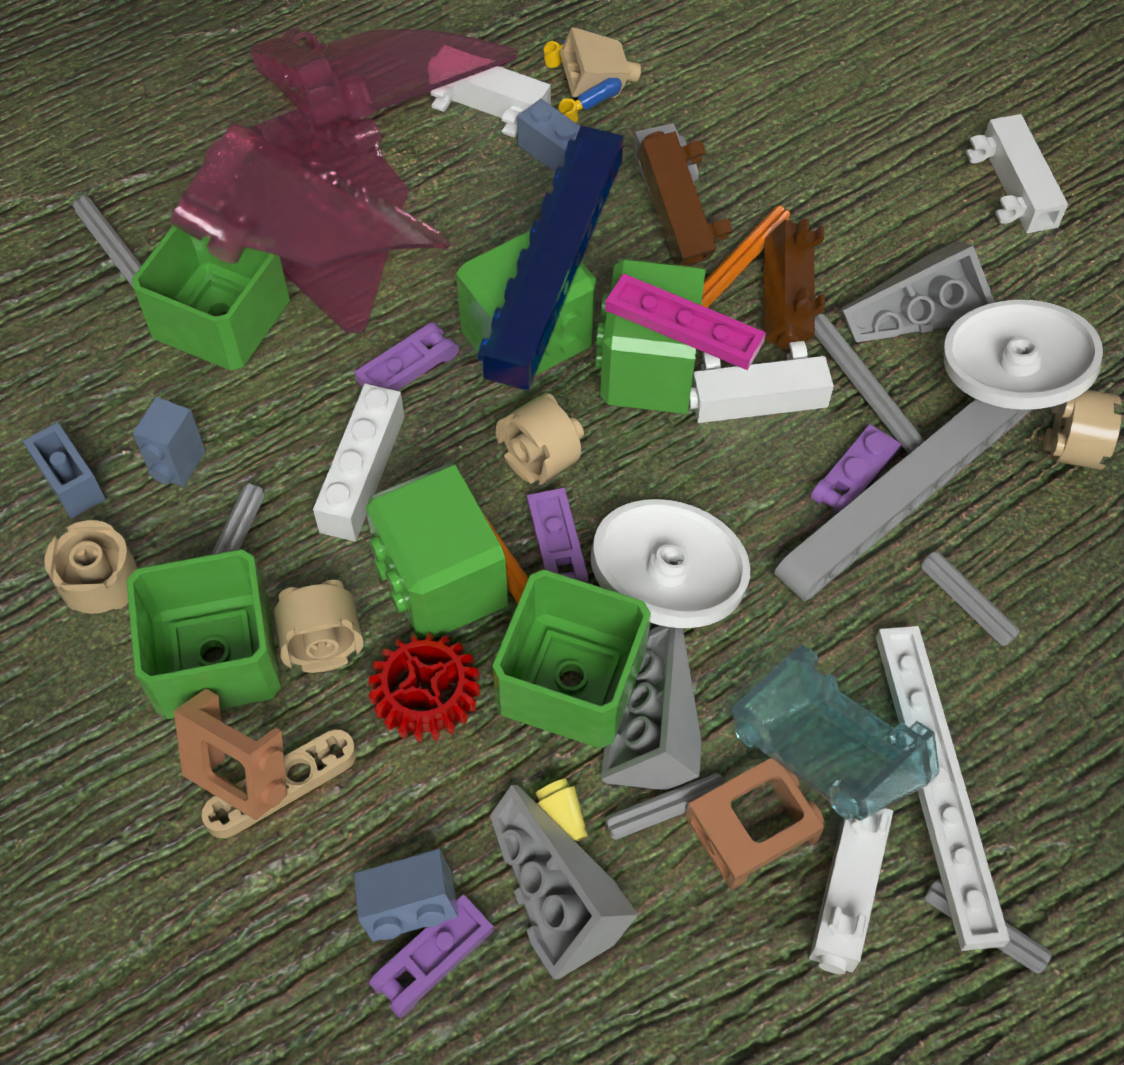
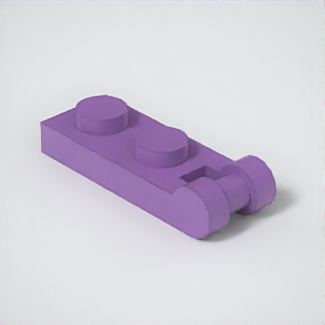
M429 323L354 372L355 380L362 388L364 384L398 391L440 362L452 360L457 355L459 346L452 339H446L443 336V330L436 323ZM428 345L433 347L428 350L426 346Z
M869 424L825 479H822L817 484L811 494V499L819 504L823 502L834 508L833 513L838 514L875 482L897 455L901 443ZM834 489H838L839 491L843 492L844 495H840L839 493L834 491Z
M565 488L527 495V505L543 569L559 574L557 566L571 564L572 572L560 575L589 584Z
M464 894L456 900L457 918L444 921L435 927L425 928L371 978L370 986L377 994H385L392 1002L390 1008L398 1018H402L409 1013L426 993L494 932L493 925ZM405 970L415 979L406 989L397 981L398 977Z

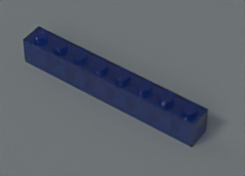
M581 125L575 140L570 139L568 141L565 151L564 166L559 165L557 167L553 180L554 189L552 193L547 192L542 203V217L540 221L535 220L532 224L529 236L530 245L528 249L523 248L520 252L517 262L518 273L515 278H509L504 293L505 303L502 308L497 307L491 323L493 331L490 337L483 338L480 344L478 361L483 362L484 379L530 390L622 164L623 135Z

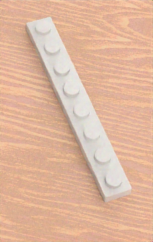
M919 626L879 629L876 636L878 648L961 951L1005 947L1010 938Z

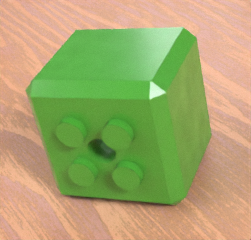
M196 210L181 214L131 279L153 339L230 371L245 366L290 302L275 241ZM223 312H227V313L224 314V315H220V316H217V317L214 316L215 314H220V313H223Z
M542 224L465 262L456 273L461 331L502 385L515 387L592 346L595 322L596 278L553 226Z
M624 259L614 265L610 293L624 273L701 305L706 268ZM604 293L601 308L602 323H599L596 346L598 348L595 365L596 368H601L600 397L608 405L688 414L696 349L605 311L606 299L610 293Z
M448 463L370 497L366 506V513L372 537L368 541L375 556L373 559L375 569L382 581L388 580L392 589L389 591L395 609L398 613L404 612L418 638L425 639V636L430 631L434 635V639L508 606L506 559L503 550L454 463Z
M241 549L136 569L126 580L135 676L158 714L166 719H174V710L204 689H208L218 695L220 709L270 700L280 690L281 683L269 599L254 556ZM220 647L225 650L222 658L216 662H206L203 660L205 652L210 648Z
M544 569L531 574L492 666L495 704L501 716L599 749L614 743L646 655L651 612L645 602ZM567 671H576L583 677V681L577 686L570 687L564 685L560 677Z

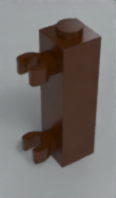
M657 131L647 135L642 140L637 156L674 264L690 266L707 261L716 250L714 242L728 239V234L732 233L733 229L729 218L708 225L687 165L702 162L701 156L706 154L703 142L699 140L681 147L676 131L664 134L663 131Z
M785 219L765 238L763 331L766 334L764 341L790 351V342H806L815 335V315L820 314L825 309V295L820 294L815 299L814 247L824 241V227L819 226L815 231L809 230L808 219H803L798 224Z

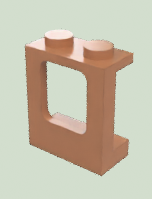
M204 689L174 710L182 776L255 820L271 808L279 805L287 796L281 730L275 727L257 741L249 738L221 722L219 697L208 689ZM225 753L238 760L244 766L247 791L212 771L213 768L225 760Z
M777 755L688 803L685 818L731 891L746 883L749 874L807 841H809L810 845L814 844L819 840L824 829V819L818 806L811 800L807 802L799 790L800 784L795 772L789 765L783 766ZM769 781L796 823L769 839L758 843L753 841L731 808V802Z

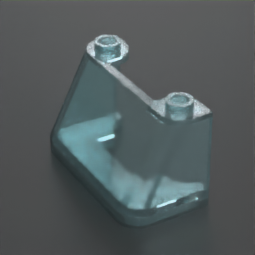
M803 644L731 708L737 725L734 731L746 746L750 748L756 746L829 800L834 810L847 820L854 818L861 821L926 787L939 775L940 770L934 731L919 721H916L910 727L901 722L894 729L838 690L837 680L834 676L829 674L825 678L814 666V663L819 660L818 654Z

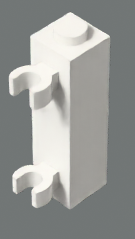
M444 47L436 59L434 58L430 62L428 67V77L431 83L430 93L436 97L432 103V108L444 112L448 108L450 101L453 100L500 117L502 121L506 122L502 133L511 137H516L518 134L517 116L540 98L551 105L550 84Z
M1022 114L989 120L985 135L972 137L970 142L974 149L967 150L966 154L971 163H979L989 158L1007 196L1000 199L1003 209L996 210L995 212L999 222L1006 224L1019 218L1026 234L1058 228L1068 203Z
M804 341L790 342L789 348L791 353L787 354V361L753 364L748 370H745L738 366L721 368L719 358L703 353L704 364H701V371H694L688 408L689 410L695 409L697 423L827 408L834 386L826 357L808 358Z
M850 798L843 812L809 955L810 960L819 962L821 969L835 974H845L846 971L853 972L861 960L893 810Z

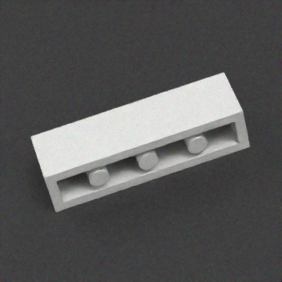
M364 384L313 508L319 533L356 542L367 515L366 506L370 497L376 492L404 420L401 392Z

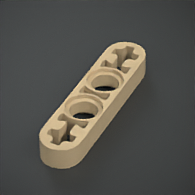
M331 730L285 755L284 766L287 796L279 805L268 810L257 820L247 814L243 815L242 811L219 797H212L205 803L202 809L201 817L205 827L212 836L217 838L232 837L346 771L353 765L356 759V749L352 737L342 730ZM336 744L339 748H343L344 755L337 759L335 755L330 753L329 747ZM316 753L318 754L319 760L322 761L324 767L320 771L318 770L315 759L312 757V755ZM304 763L311 768L309 777L302 782H293L287 777L289 769L295 764ZM246 778L235 784L247 791ZM224 809L225 812L229 813L230 821L227 824L222 825L217 820L216 812L218 810Z

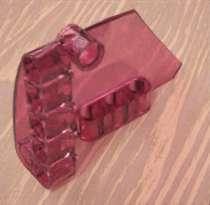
M236 121L228 128L195 175L175 208L169 222L170 225L200 241L205 236L210 237L206 246L207 250L216 258L227 263H237L245 247L275 254L316 269L330 263L371 253L414 248L448 249L451 245L436 229L327 167L314 161H304Z

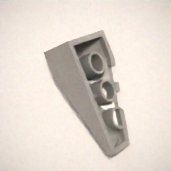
M955 241L920 259L845 306L841 311L853 340L857 343L897 337L900 334L924 333L933 331V329L952 327L966 313L978 307L995 303L974 246Z
M660 625L649 631L646 655L614 743L604 748L601 780L606 784L668 790L699 777L701 735L683 628Z
M511 785L491 813L490 818L506 864L512 865L519 888L514 890L518 905L525 904L532 927L527 929L531 945L552 978L560 979L613 947L638 914L615 881L518 785Z

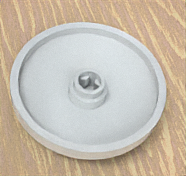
M1007 300L978 307L966 313L953 324L947 333L944 345L945 369L951 380L962 391L975 399L994 406L1022 410L1052 407L1080 396L1097 379L1103 356L1101 339L1088 321L1064 307L1034 300Z
M640 500L615 509L600 523L591 548L592 570L600 587L644 601L651 612L650 622L667 627H702L726 618L742 601L750 579V562L747 552L734 532L711 514L694 506L672 500Z

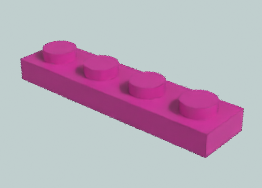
M624 273L606 299L605 311L745 370L749 369L765 340L766 332Z

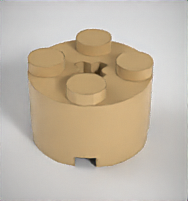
M1086 390L1080 396L1068 402L1052 406V413L1056 415L1053 429L1048 428L1045 433L1043 449L1051 451V457L1054 462L1098 470L1104 469L1106 465L1101 460L1103 456L1111 458L1120 431L1121 414L1114 413V403L1121 405L1120 397L1115 394Z
M544 393L533 398L497 422L496 437L498 444L504 441L509 451L504 454L506 461L516 474L528 483L532 484L535 481H539V485L543 484L580 458V439L584 436L583 428L577 419L568 417L550 393Z
M97 520L77 522L67 527L68 532L59 539L55 537L50 542L45 553V569L70 609L94 614L111 609H121L128 603L126 580L138 568L126 541L111 525Z
M328 580L322 584L302 588L291 587L280 592L278 595L279 602L274 609L273 615L280 656L286 666L292 668L291 663L301 665L302 672H326L347 664L348 655L355 650L358 655L362 650L363 637L355 600L352 594L344 589L341 581Z

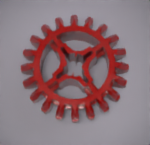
M430 631L425 636V640L418 641L417 635L412 632L410 643L404 644L403 641L397 638L394 643L396 651L383 648L382 658L384 661H374L372 667L375 675L369 676L368 679L369 687L373 689L369 693V699L371 704L376 705L374 708L376 717L379 719L385 718V728L389 731L398 727L399 736L403 739L411 731H414L415 740L419 743L424 738V733L431 732L432 739L437 741L440 736L439 730L443 728L447 733L453 735L455 732L454 721L466 725L468 721L466 711L475 712L477 703L474 698L479 697L481 692L480 685L476 683L480 679L479 670L472 667L474 665L473 657L471 654L463 655L464 650L460 642L450 647V640L446 634L438 642L434 641V635ZM423 663H433L434 665H426ZM407 670L408 678L399 684L398 690L391 693L398 676ZM417 678L421 684H427L428 687L431 684L432 695L428 689H422L421 685L418 688ZM458 680L454 694L443 704L441 694L450 688V683ZM421 707L427 709L428 711H416L411 709Z

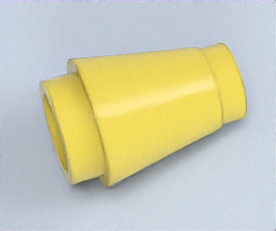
M566 778L555 781L535 793L539 800L537 805L576 843L588 837L575 786L570 787Z

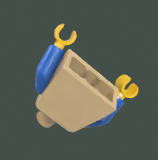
M572 27L567 38L563 40V44L559 45L555 41H549L544 46L546 67L555 68L563 62L572 97L579 98L576 101L569 98L563 99L558 106L559 112L575 123L579 118V110L583 108L588 110L604 100L616 98L620 95L627 81L635 83L639 80L641 74L640 64L626 60L622 44L618 40L598 35L592 31Z

